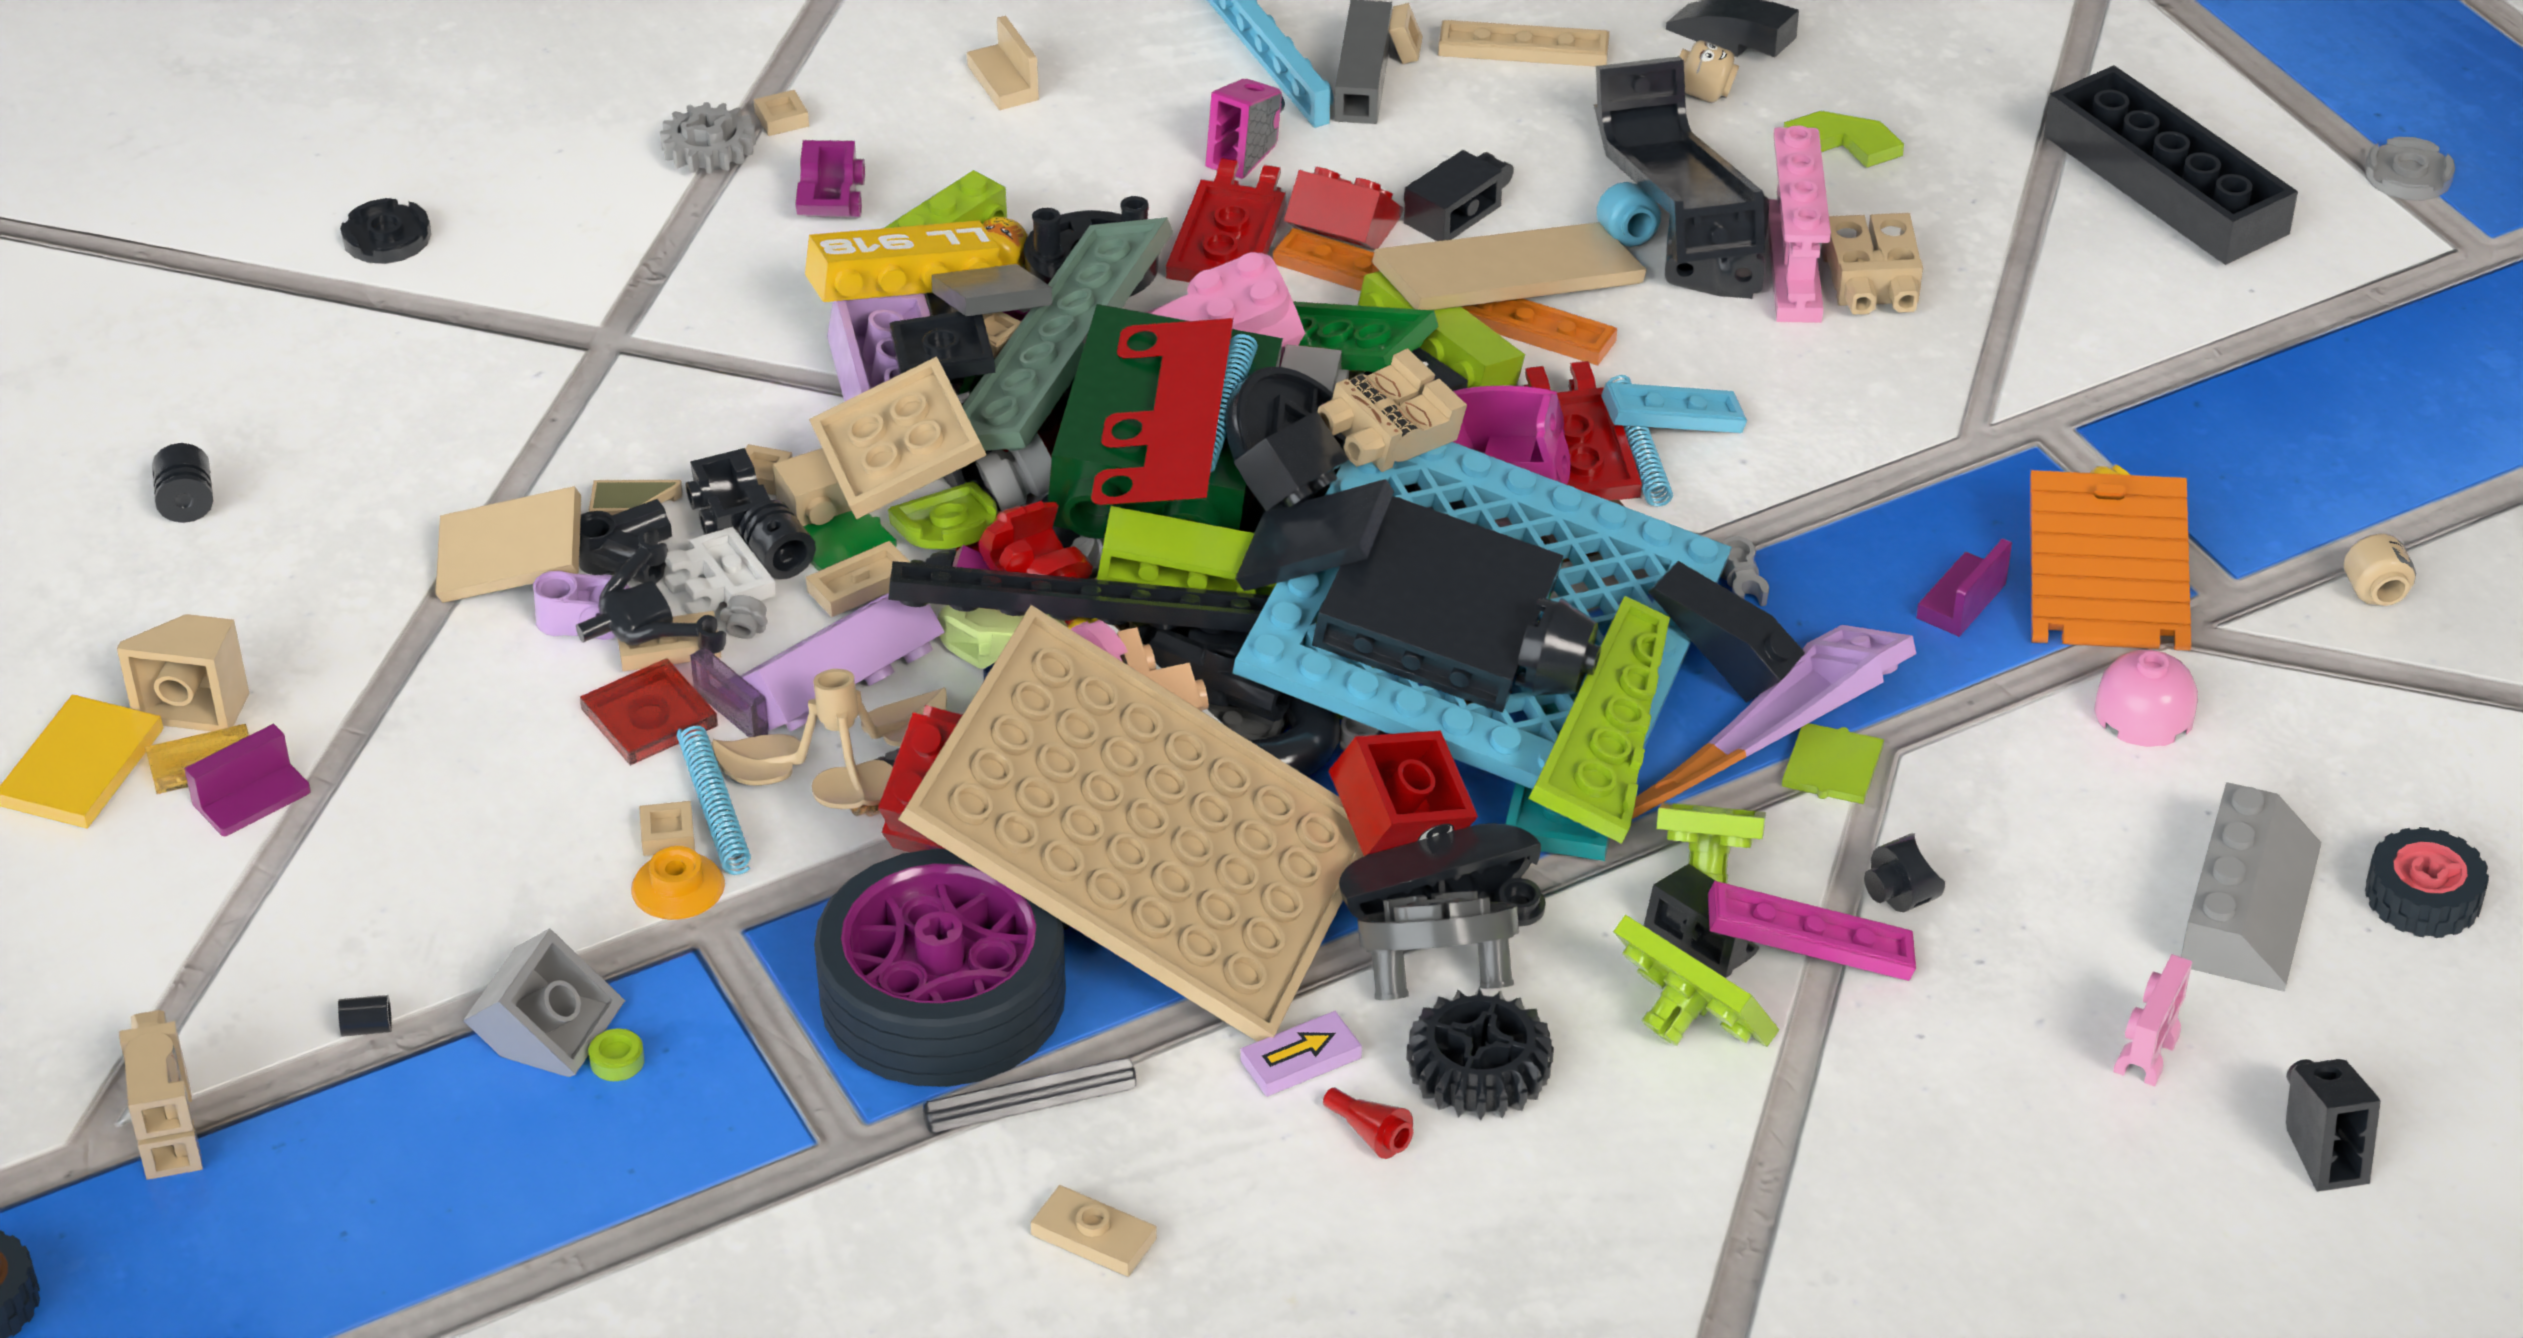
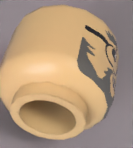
M2374 534L2364 537L2355 543L2345 556L2344 570L2357 596L2366 604L2393 605L2405 598L2415 583L2416 570L2403 543L2392 535Z

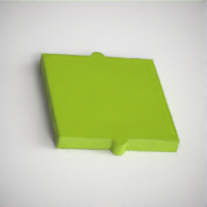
M1808 723L1800 729L1782 779V787L1817 794L1820 799L1831 797L1864 804L1884 746V739L1849 732L1846 727L1834 729Z

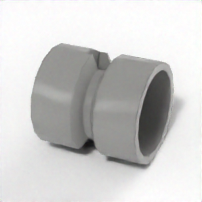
M1037 432L1031 443L1025 448L1008 452L1002 449L994 450L975 461L981 478L990 496L996 502L999 512L1026 503V496L1029 493L1039 497L1049 492L1051 457Z

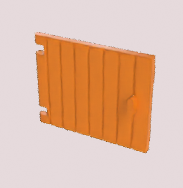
M2031 470V643L2047 644L2048 630L2062 631V644L2159 649L2160 636L2174 635V650L2190 651L2191 612L2187 478Z

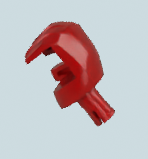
M1038 501L999 512L994 522L985 529L978 541L980 553L990 570L1088 579L1092 573L1093 566L1077 547L1063 548L1052 528L1058 509L1056 502L1044 503L1043 501ZM1073 620L1065 621L1067 627Z

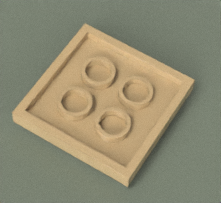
M937 357L809 419L856 519L986 456L983 446Z

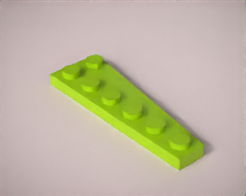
M1624 596L1601 644V653L1593 676L1587 674L1528 798L1621 844L1632 822L1638 790L1636 783L1639 769L1643 763L1645 753L1643 746L1650 726V709L1652 699L1656 693L1659 678L1658 669L1662 662L1670 617L1627 596Z

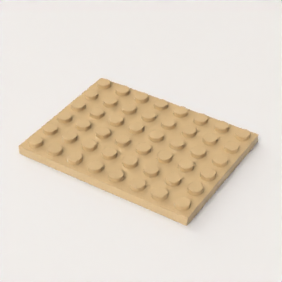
M1032 605L1027 610L898 819L1257 1042L1275 1036L1343 901L1339 886L1340 876L1352 862L1364 857L1339 796Z

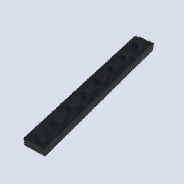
M893 561L888 600L900 601L902 604L910 607H923L928 603L949 605L955 610L964 612L974 611L978 608L996 609L1010 616H1023L1032 605L1043 613L1049 614L1052 618L1063 621L1085 617L1096 618L1110 625H1122L1129 621L1149 623L1150 626L1163 630L1184 626L1199 628V630L1209 634H1222L1227 630L1250 633L1270 595Z

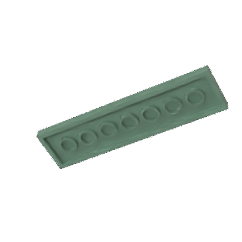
M1167 217L1097 224L1088 227L1048 284L1052 287V305L1030 309L994 360L996 372L984 374L962 405L984 451L999 449L1017 451L1031 443L1034 435L1045 419L1051 414L1052 409L1076 375L1096 305L1101 304L1117 308L1125 306L1126 301L1139 282L1142 281L1145 273L1173 234Z

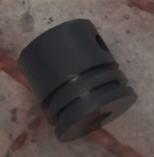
M176 443L162 448L154 456L152 462L156 509L163 517L173 522H193L204 517L211 510L213 504L208 456L201 448L193 444Z
M765 500L749 509L741 519L739 535L773 578L789 579L804 571L812 562L816 552L815 541L784 502ZM788 558H792V559H791L790 561H788V562H783V561L787 560Z

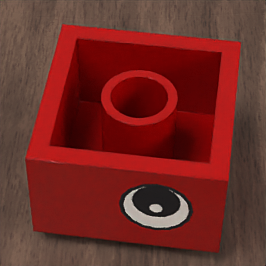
M1441 730L1355 736L1329 769L1332 781L1364 856L1469 827L1478 817Z

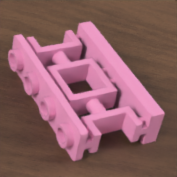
M1798 125L1777 127L1774 129L1773 136L1778 177L1777 199H1769L1767 230L1776 321L1822 323L1823 301L1818 257L1820 258V243L1830 242L1831 231L1819 130Z

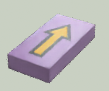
M1336 1011L1275 1034L1273 1038L1268 1037L1241 1048V1063L1266 1097L1361 1059L1362 1045Z

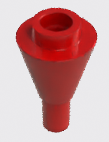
M1335 1087L1330 1088L1325 1093L1323 1105L1344 1117L1349 1125L1380 1158H1392L1397 1153L1404 1151L1410 1144L1413 1137V1116L1408 1109L1363 1099L1357 1100Z

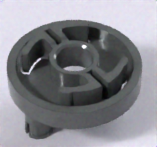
M1477 891L1431 894L1430 900L1425 895L1384 900L1383 912L1365 915L1357 919L1360 947L1366 949V952L1372 953L1376 1000L1409 997L1403 950L1439 948L1477 943L1481 977L1480 988L1493 989L1514 985L1511 971L1509 938H1513L1514 935L1519 933L1518 910L1515 903L1490 902L1489 897L1478 898Z

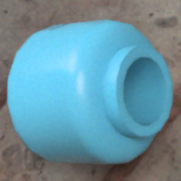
M1622 182L1608 188L1600 197L1597 205V219L1613 238L1617 239L1622 245L1633 247L1642 245L1654 236L1661 223V210L1658 203L1637 184Z

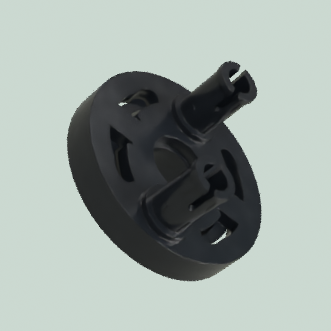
M1139 196L1124 198L1120 202L1121 214L1100 210H1084L1060 215V212L1054 208L1035 210L1032 213L1033 230L1027 236L1024 244L1025 270L1046 284H1049L1090 225L1148 219L1149 203L1147 199ZM1159 255L1130 297L1143 291L1153 282L1158 273Z

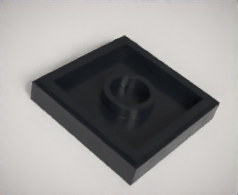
M953 312L889 323L900 374L935 357L938 358L948 379L996 372L994 356L982 314L965 316L961 312Z

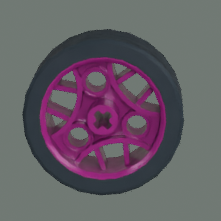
M928 849L903 853L871 865L850 878L829 899L818 920L814 948L819 999L825 1028L838 1049L858 1066L885 1079L915 1086L943 1087L983 1081L1011 1070L1035 1054L1054 1033L1064 1011L1066 977L1062 921L947 849Z

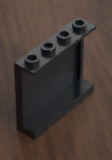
M1392 496L1368 558L1340 566L1319 611L1312 646L1503 713L1519 665H1517L1528 624L1532 625L1534 621L1538 622L1542 611L1536 610L1537 601L1540 597L1548 599L1549 594L1553 593L1564 555Z

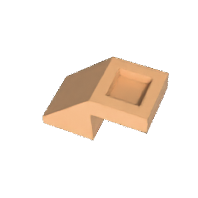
M1137 627L1117 632L1118 637L1128 651L1120 655L1125 664L1199 710L1208 709L1209 704L1205 684L1202 679H1194L1190 662L1156 669L1150 644L1142 645Z

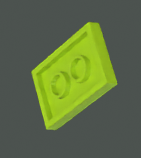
M1663 802L1658 808L1656 829L1668 830L1667 840L1689 842L1688 864L1717 882L1728 884L1727 867L1731 847L1751 848L1753 839L1763 840L1766 812Z
M1626 914L1614 929V934L1626 947L1622 955L1639 967L1637 972L1642 977L1663 990L1657 1002L1644 1015L1641 1021L1667 1042L1677 1046L1692 1021L1699 1014L1705 1016L1708 1011L1722 1021L1720 1026L1743 1043H1747L1752 1037L1768 1047L1780 1029L1751 994Z

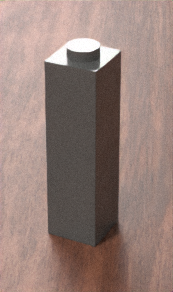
M1350 0L1335 84V122L1378 123L1391 43L1389 25L1392 14V2Z

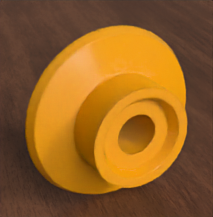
M671 846L658 851L650 861L639 869L631 885V894L636 905L651 916L668 920L686 919L704 913L718 902L724 891L725 879L720 868L709 858L698 854L688 847Z

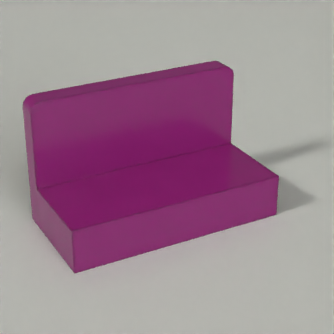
M2002 538L1984 559L1965 551L1918 603L1916 618L1960 637L2006 585L2012 542Z
M274 723L184 768L192 805L224 837L311 793L309 782L290 764L285 735Z

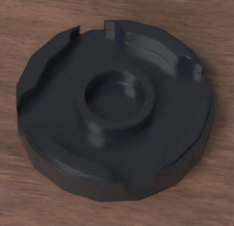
M392 198L368 201L355 207L348 214L349 220L345 223L342 222L340 229L344 248L355 259L367 263L387 264L408 259L418 254L428 245L431 237V228L427 212L418 204L408 201L409 206L398 204V200Z

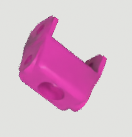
M1481 386L1453 391L1467 404L1458 438L1456 441H1453L1454 443L1567 485L1570 476V454L1565 439L1564 416L1556 391L1525 386Z

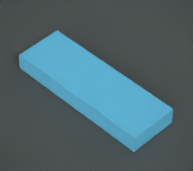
M1609 382L1605 384L1601 395L1614 425L1742 433L1747 422L1734 391Z

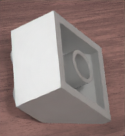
M549 928L513 949L463 1021L501 1057L571 1077L577 1073L588 1057L591 1041L598 1034L606 1030L625 1000Z

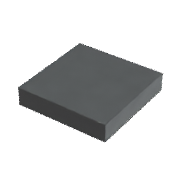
M1018 264L932 274V293L965 316L1052 305V287Z

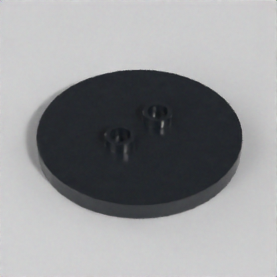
M1266 367L1249 375L1234 388L1226 408V433L1234 461L1265 438L1318 411L1319 406L1332 400L1333 393L1310 376L1290 368ZM1340 432L1333 436L1343 449L1346 437ZM1341 466L1334 470L1335 474H1337ZM1330 485L1316 494L1312 493L1301 502L1325 496ZM1282 502L1268 511L1283 508L1286 505Z

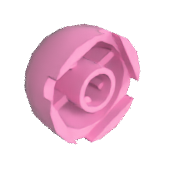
M2134 650L2118 657L2104 671L2097 691L2094 710L2098 722L2104 728L2107 722L2111 727L2118 730V739L2126 743L2145 747L2166 746L2175 742L2177 734L2186 730L2187 735L2192 730L2198 703V690L2190 670L2179 659L2160 651Z

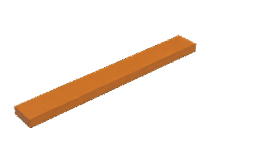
M1292 228L1273 251V260L1278 266L1361 291L1364 275L1380 271L1372 263L1374 252L1297 228ZM1523 298L1461 306L1501 336L1581 361H1589V363L1597 366L1617 341V328Z

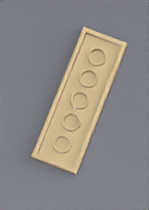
M1600 222L1377 248L1372 263L1411 306L1419 310H1437L1643 283L1647 270L1617 239L1613 238Z

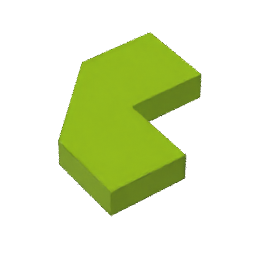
M1820 110L1784 122V127L1798 125L1806 128H1817L1819 130L1821 152L1843 145L1866 168L1903 156L1904 143L1881 121Z

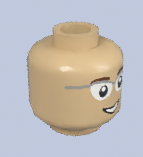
M1703 40L1694 43L1691 51L1682 48L1679 57L1684 60L1685 93L1710 103L1716 102L1720 96L1727 98L1739 66L1734 64L1733 53Z

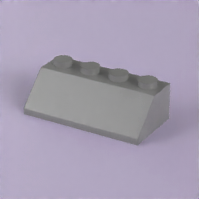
M2226 782L2188 919L2181 957L2192 961V970L2285 992L2320 852L2321 841L2277 793Z

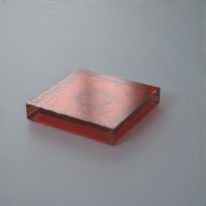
M668 658L580 696L582 711L630 766L679 744L677 739L679 728L684 731L691 726H701L708 731L718 726L717 713ZM696 729L691 730V731L687 732L686 735L689 734V733H691V732L700 731V730H696Z

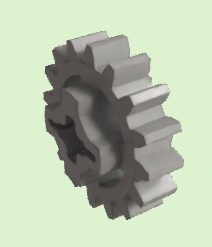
M704 102L702 106L694 107L688 105L687 113L685 114L674 111L672 113L673 121H663V130L660 131L661 147L664 151L665 159L674 160L676 168L689 165L690 173L696 172L699 168H705L707 174H712L716 169L730 170L729 163L731 162L743 164L744 155L753 154V145L756 144L755 128L752 125L751 116H742V111L739 107L728 111L726 103H721L717 108H711L709 102Z

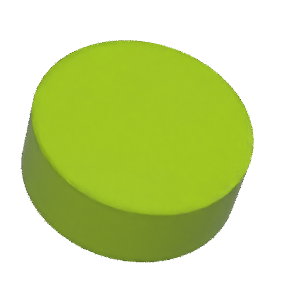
M610 1029L598 1034L591 1041L588 1049L592 1071L596 1076L607 1081H623L635 1076L642 1069L645 1061L641 1038L636 1033L627 1029Z

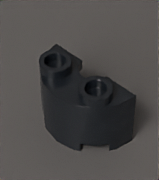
M745 448L690 461L693 481L685 483L686 493L692 510L701 508L699 510V519L704 535L730 527L739 530L741 519L749 509L760 502L770 500L764 485L758 484L754 465Z

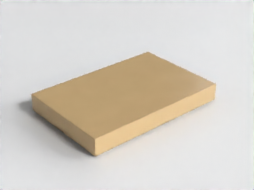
M572 486L440 515L436 595L441 602L445 603L533 584L537 577L549 571L579 574L581 494L577 488Z

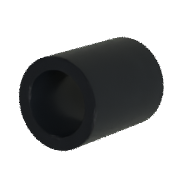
M389 995L339 999L338 1018L341 1036L392 1032V1013Z

